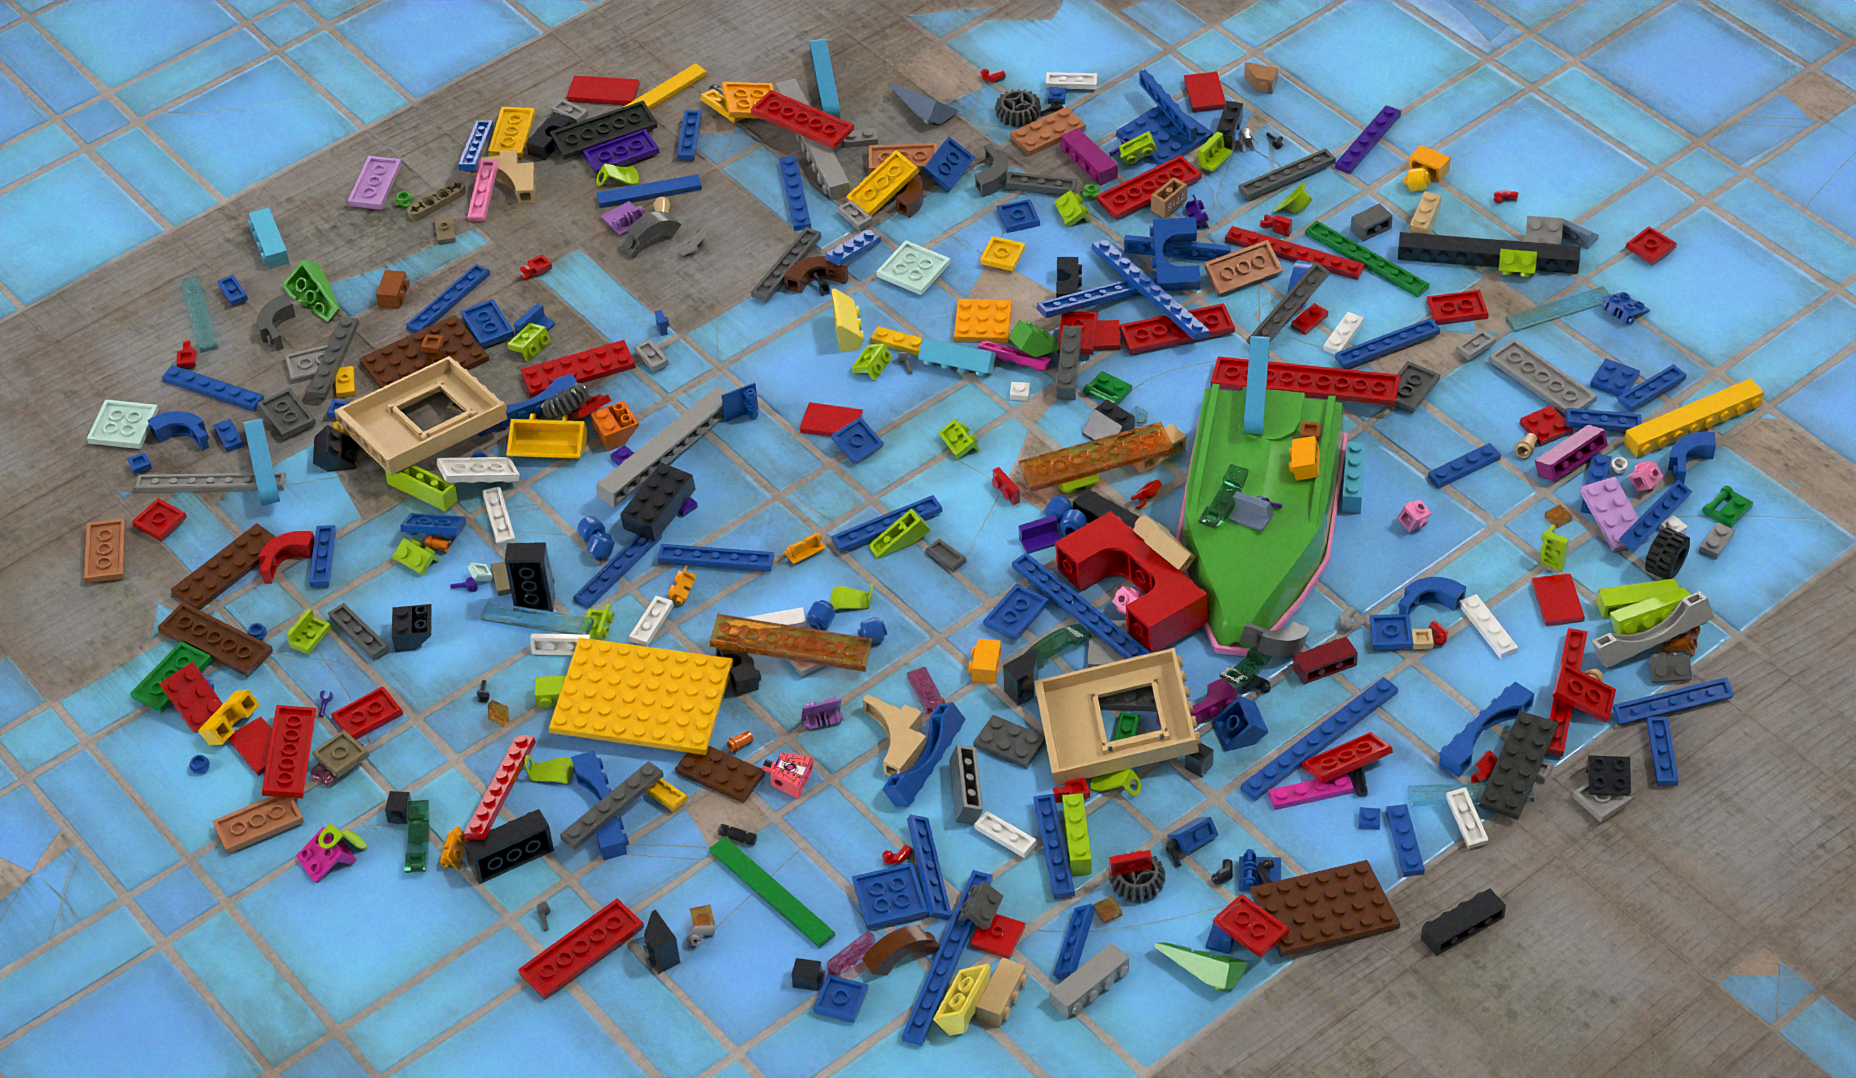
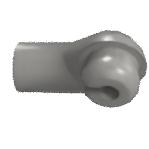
M1349 606L1338 618L1341 628L1345 631H1351L1355 626V622L1352 623L1351 618L1356 613V610L1352 606Z
M714 925L695 926L687 937L688 944L698 946L703 936L715 935Z

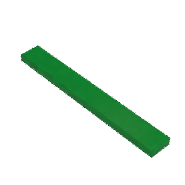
M1317 220L1305 229V234L1350 260L1365 264L1364 268L1416 297L1421 296L1429 289V283Z
M723 837L709 848L710 853L817 947L821 948L835 937V932L726 837Z

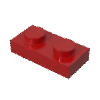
M1313 303L1292 321L1291 327L1307 335L1328 317L1329 311Z
M1000 467L993 469L992 483L994 487L999 489L1004 498L1013 505L1020 503V489Z
M1150 850L1109 857L1111 876L1152 869V854Z

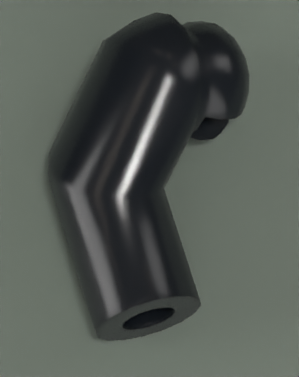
M1230 859L1222 861V869L1211 876L1212 882L1215 885L1224 884L1232 879L1233 861Z

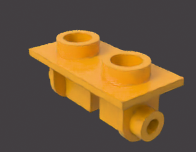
M813 533V535L805 538L804 542L799 541L789 545L783 553L794 565L826 549V546L820 541L822 540V535L820 533Z
M685 566L683 572L678 571L674 579L677 584L676 586L672 585L667 594L670 596L669 600L675 601L677 605L685 603L696 580L694 573L686 572L687 566Z
M458 825L447 834L444 845L446 850H443L439 859L440 865L444 868L453 865L458 870L465 849L463 842L467 840H465L464 832Z

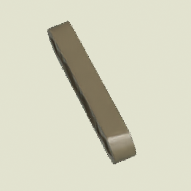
M460 180L454 181L410 205L407 209L409 219L418 221L466 194L465 183ZM443 195H448V197L440 198ZM434 203L431 206H426V204Z

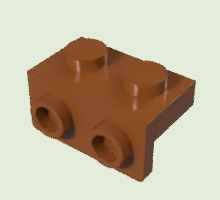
M1700 625L1690 629L1687 633L1679 634L1665 642V651L1670 653L1686 650L1690 657L1694 656L1698 646V635L1701 631Z

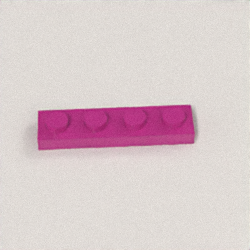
M983 341L977 348L996 352L995 357L1000 358L1001 361L1017 362L1016 364L1019 366H1032L1038 371L1047 369L1051 366L1052 358L1044 356L1033 357L1022 350L988 341Z
M1348 773L1324 784L1315 779L1269 789L1268 795L1274 810L1352 794L1354 788Z

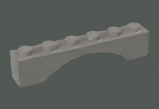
M1698 591L1681 599L1675 610L1653 628L1630 635L1608 633L1592 640V644L1598 661L1605 668L1613 667L1625 659L1635 657L1636 654L1642 651L1652 649L1655 645L1667 642L1679 634L1687 633L1698 625L1706 624L1714 616L1708 598Z

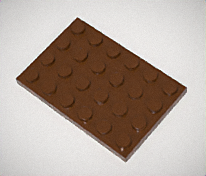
M456 315L359 358L361 365L379 388H383L448 356L454 361H458L460 366L467 370L490 361L489 355ZM426 334L443 336L444 343L439 354L421 351V345Z
M1368 860L1250 887V894L1254 902L1289 927L1290 933L1276 944L1281 957L1400 928V921Z

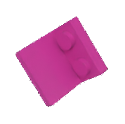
M322 827L296 855L315 883H318L337 862L341 864L344 862L352 866L357 860L342 838L330 849H324L319 845L318 839L325 827ZM332 833L325 835L324 843H331L334 835Z

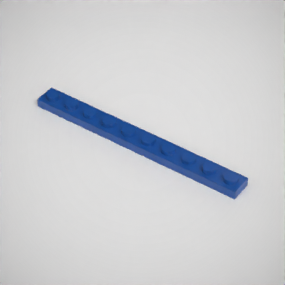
M1101 240L1100 242L1092 243L1091 249L1192 339L1195 340L1209 336V329L1111 245L1109 241Z
M1027 552L1012 562L1013 569L1124 659L1151 653Z
M1381 678L1242 783L1241 790L1254 801L1258 800L1269 789L1275 787L1300 768L1303 761L1316 756L1398 693V687L1386 678Z
M972 870L904 1029L902 1041L923 1046L933 1023V1018L939 1009L974 926V922L969 918L964 921L959 920L962 912L960 909L969 897L968 892L970 888L984 881L991 885L993 875Z

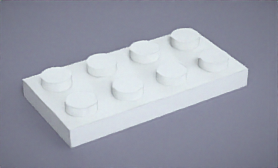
M510 457L437 458V466L444 480L451 484L458 482L493 483L503 481L511 483L512 481H519L520 474Z

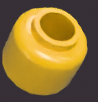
M1424 168L1410 169L1407 172V176H1404L1405 187H1408L1411 192L1426 190L1428 185L1431 184L1429 171L1426 172Z

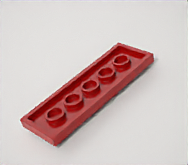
M770 90L751 108L752 115L833 149L854 131V124L773 90Z
M1180 155L1096 195V201L1117 220L1150 204L1151 195L1173 177L1188 186L1202 179V173Z
M1222 303L1188 310L1189 313L1210 330L1209 336L1205 338L1192 339L1166 315L1121 324L1120 332L1129 353L1134 354L1235 333V326L1225 304Z
M625 340L526 367L520 369L530 397L533 398L547 389L554 379L570 373L573 374L577 383H585L636 367Z
M276 705L262 796L303 799L316 719V708Z
M616 898L520 967L518 973L545 1000L642 930L644 923Z

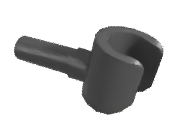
M898 352L899 363L905 362L908 374H912L908 352Z
M546 901L537 905V913L541 918L544 931L549 930L546 914L551 912Z

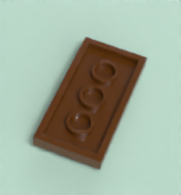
M711 746L708 747L706 755L686 753L675 767L677 774L742 803L748 799L765 777V771H762L761 768Z

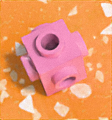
M1642 461L1635 466L1636 469L1628 476L1637 492L1656 487L1663 474L1654 461Z
M1419 499L1413 503L1411 501L1406 503L1397 519L1410 532L1418 527L1421 529L1429 522L1427 519L1432 513Z
M1122 586L1116 592L1112 602L1117 606L1116 609L1120 613L1126 615V605L1140 598L1141 591L1133 586L1130 588Z

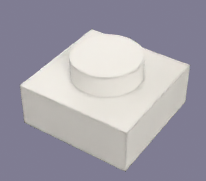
M1011 382L1010 400L1028 401L1030 383Z
M1673 515L1659 526V529L1663 530L1665 527H1668L1683 534L1687 532L1688 526Z

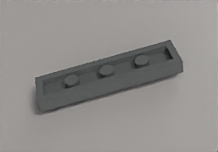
M1009 172L1006 180L1007 189L1065 194L1069 190H1072L1075 194L1077 179L1017 172Z
M345 603L328 612L329 618L373 661L389 651L388 645Z

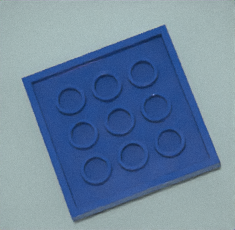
M1157 105L1116 130V136L1120 139L1127 137L1128 141L1150 131L1157 151L1145 157L1159 166L1180 155L1185 156L1203 145L1213 136V132L1188 115L1189 119L1198 128L1197 140L1190 142Z

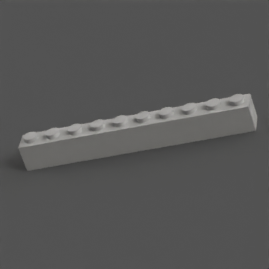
M795 78L776 83L775 92L809 106ZM795 133L797 141L801 142L802 151L806 152L807 161L811 162L813 172L817 173L819 184L822 183L824 194H827L830 200L846 197L850 193L849 181L832 148Z
M719 386L709 391L706 396L697 401L695 405L686 410L676 420H673L669 426L661 430L658 435L650 439L643 447L636 450L632 456L625 459L616 469H613L606 477L599 480L596 484L597 498L615 508L643 485L661 462L664 464L671 462L724 418L721 395L728 393V391Z

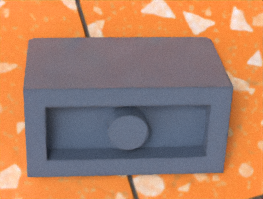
M1563 219L1562 238L1586 249H1589L1598 239V234Z
M1238 491L1233 496L1236 507L1229 516L1230 521L1262 532L1274 515L1271 503Z

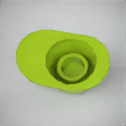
M1306 183L1298 186L1273 211L1285 208L1292 213L1302 212L1312 202V198L1305 190Z

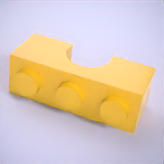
M249 690L235 691L198 732L209 746L223 745L235 732L232 725L240 719L248 718L260 704Z

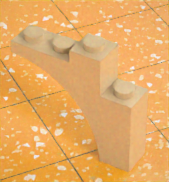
M517 150L500 151V156L481 157L480 160L498 161L495 179L505 183L513 190L518 204L535 203L536 173L534 162L519 163ZM480 161L476 170L467 172L468 176H477Z
M1146 515L1138 518L1135 522L1133 531L1142 537L1147 545L1178 570L1185 572L1196 556L1171 534L1173 531L1170 528L1155 522Z
M866 694L862 699L863 712L878 721L890 739V747L883 760L884 774L891 776L908 770L920 758L926 745V736L918 731L923 725L922 712L908 705H904L900 710L894 705H889L877 697Z

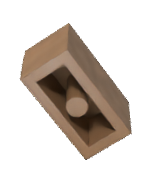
M1173 177L1151 195V211L1166 218L1187 201V184Z

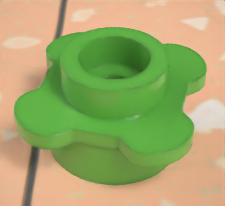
M1086 184L1084 185L1085 191L1083 196L1088 200H1095L1096 195L1100 194L1099 190H1101V187L1099 185Z
M407 191L399 192L394 204L396 206L409 207L411 201L414 200V196L410 195Z

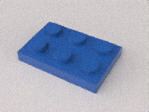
M948 136L922 171L949 192L976 157Z
M494 299L460 311L461 317L482 348L514 337L513 329Z
M410 513L401 524V532H407L409 535L425 533L427 536L441 534L445 537H454L465 526L466 516Z
M1016 583L983 620L984 626L1017 641L1049 605V599Z

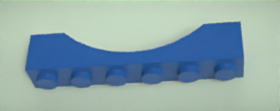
M570 373L554 379L547 389L527 401L506 405L507 419L479 432V437L509 427L511 419L528 420L530 414H536V416L544 414L541 408L543 402L560 391L578 384L573 374Z
M1516 681L1509 687H1505L1498 698H1494L1485 710H1481L1473 722H1468L1460 734L1457 733L1448 745H1444L1439 752V765L1460 777L1472 764L1473 748L1480 736L1500 722L1516 719L1519 710L1528 712L1533 707L1535 693Z
M953 702L938 704L929 718L928 738L920 758L908 770L891 775L882 788L895 807L908 806L913 803L915 796L923 788L926 779L932 774L938 761L942 759L945 750L951 745L953 738L961 730V726L966 719Z
M595 751L571 757L578 785L593 793L599 801L612 792L611 787L607 788L606 786L609 784L606 772L602 773L601 770L604 769L601 757L597 758ZM617 816L596 832L603 861L627 854L628 837L626 833L622 834L621 830H624L623 822Z

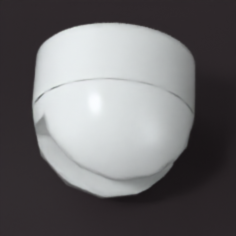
M1617 457L1612 461L1614 472L1623 474L1627 470L1628 463L1625 458Z

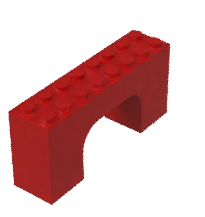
M1111 511L1056 541L1057 570L1080 591L1105 577L1122 576L1131 581L1145 594L1126 605L1127 633L1151 653L1160 651L1208 623V597L1206 592L1197 587L1191 579H1188L1180 570L1147 545L1142 537L1137 535L1131 527H1128L1120 517L1114 515Z

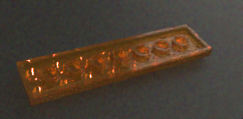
M1161 422L1023 459L1018 461V464L1030 492L1170 454L1174 452V446Z
M717 614L710 639V647L866 672L872 639Z

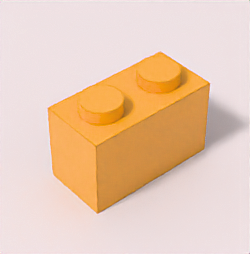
M1420 145L1409 157V170L1424 168L1426 172L1429 171L1430 179L1439 182L1450 170L1451 157Z
M1316 437L1293 439L1292 448H1289L1290 458L1292 459V462H1289L1290 473H1294L1296 481L1319 477L1320 449Z
M977 639L976 646L972 647L971 657L973 661L969 662L968 672L972 673V681L996 684L1001 659V641Z

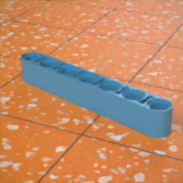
M826 38L809 40L821 109L827 114L840 118V107Z
M1251 336L1244 434L1263 435L1270 337Z
M262 418L243 422L261 506L280 502Z

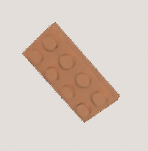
M1065 107L1010 132V138L1028 156H1031L1061 142V135L1076 128H1079L1082 132L1085 131L1086 124L1069 108Z
M937 143L870 145L869 174L895 150L918 167L919 171H922L938 150Z
M1268 240L1210 260L1203 265L1218 296L1283 272Z
M125 518L87 523L85 583L124 579Z
M269 797L212 822L227 854H230L302 824L304 819L293 798Z

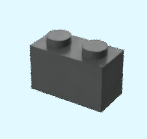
M1379 203L1352 216L1350 230L1364 242L1391 229L1393 215Z

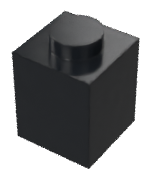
M1199 743V752L1185 755V769L1202 778L1213 766L1214 750Z
M389 791L385 807L388 823L408 824L413 805L410 792Z
M796 958L791 974L793 988L818 991L819 984L823 983L825 978V970H822L821 961Z

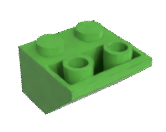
M1019 319L1008 337L1016 346L1033 357L1060 349V346L1056 343V338L1051 336L1046 330L1037 328L1035 324L1028 320L1025 323Z

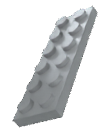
M1515 338L1489 355V362L1563 414H1565L1566 408L1586 409L1597 401L1596 394Z

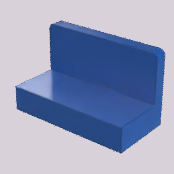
M539 303L514 323L516 335L529 323L544 326L547 332L555 326V321L545 317L543 305Z
M1198 817L1167 834L1168 839H1177L1182 853H1188L1219 836L1211 817Z
M1213 924L1206 942V949L1230 955L1235 939Z

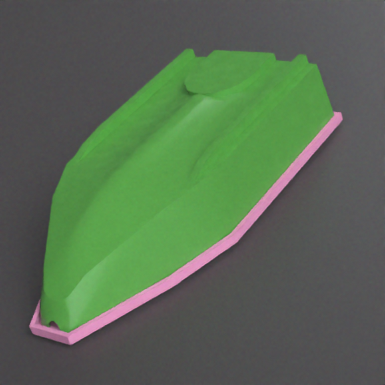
M1212 384V389H1205L1176 539L1196 556L1185 572L1182 571V573L1207 594L1208 623L1204 624L1203 627L1215 653L1256 657L1258 648L1240 641L1246 622L1248 621L1269 630L1279 631L1304 603L1330 561L1348 433H1344L1343 403L1335 402L1336 396H1328V401L1305 398V393L1266 389L1263 435L1244 434L1247 387H1243L1242 391L1219 390L1220 384ZM1301 421L1321 423L1319 442H1317L1320 449L1319 477L1296 481L1294 473H1290L1289 462H1292L1289 448H1292V440L1300 438ZM1237 491L1253 497H1266L1271 502L1283 505L1281 509L1272 507L1274 515L1262 532L1232 522L1229 519V516L1236 507L1233 496Z

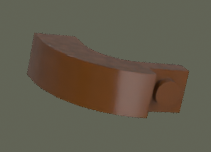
M918 174L902 187L905 191L896 197L897 211L908 218L915 215L923 204V184Z
M825 256L803 259L790 267L784 275L785 289L802 293L810 282L816 280L813 276L815 272L820 279H828L846 284L849 280L848 267L838 266L827 261Z
M910 925L899 928L881 938L866 953L863 961L872 974L888 975L896 963L905 956L915 952L936 953L940 946L933 934L927 931L924 932L920 925Z

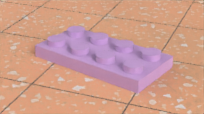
M368 156L348 199V206L382 210L402 166L401 159Z
M1611 477L1582 486L1580 493L1612 552L1629 548L1619 538L1639 518L1617 478Z

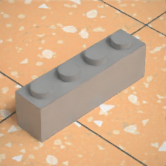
M1110 943L1050 991V1005L1067 1019L1077 1015L1086 1004L1096 1000L1101 992L1110 989L1116 980L1127 975L1129 972V957L1113 943Z

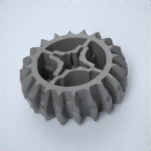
M1012 89L1011 92L1005 91V94H1000V98H997L995 111L1000 122H1004L1005 125L1010 124L1011 127L1013 125L1018 127L1036 121L1040 115L1041 105L1039 98H1037L1036 94H1032V91L1026 92V89L1014 91Z
M578 383L550 397L541 405L544 415L549 420H553L582 406L590 398L587 387L583 383Z
M1156 856L1152 857V869L1116 876H1111L1109 871V883L1112 885L1113 892H1117L1118 897L1124 896L1125 901L1129 898L1132 899L1133 903L1137 899L1143 902L1144 898L1151 900L1152 896L1157 897L1165 883V869L1162 862L1158 861Z

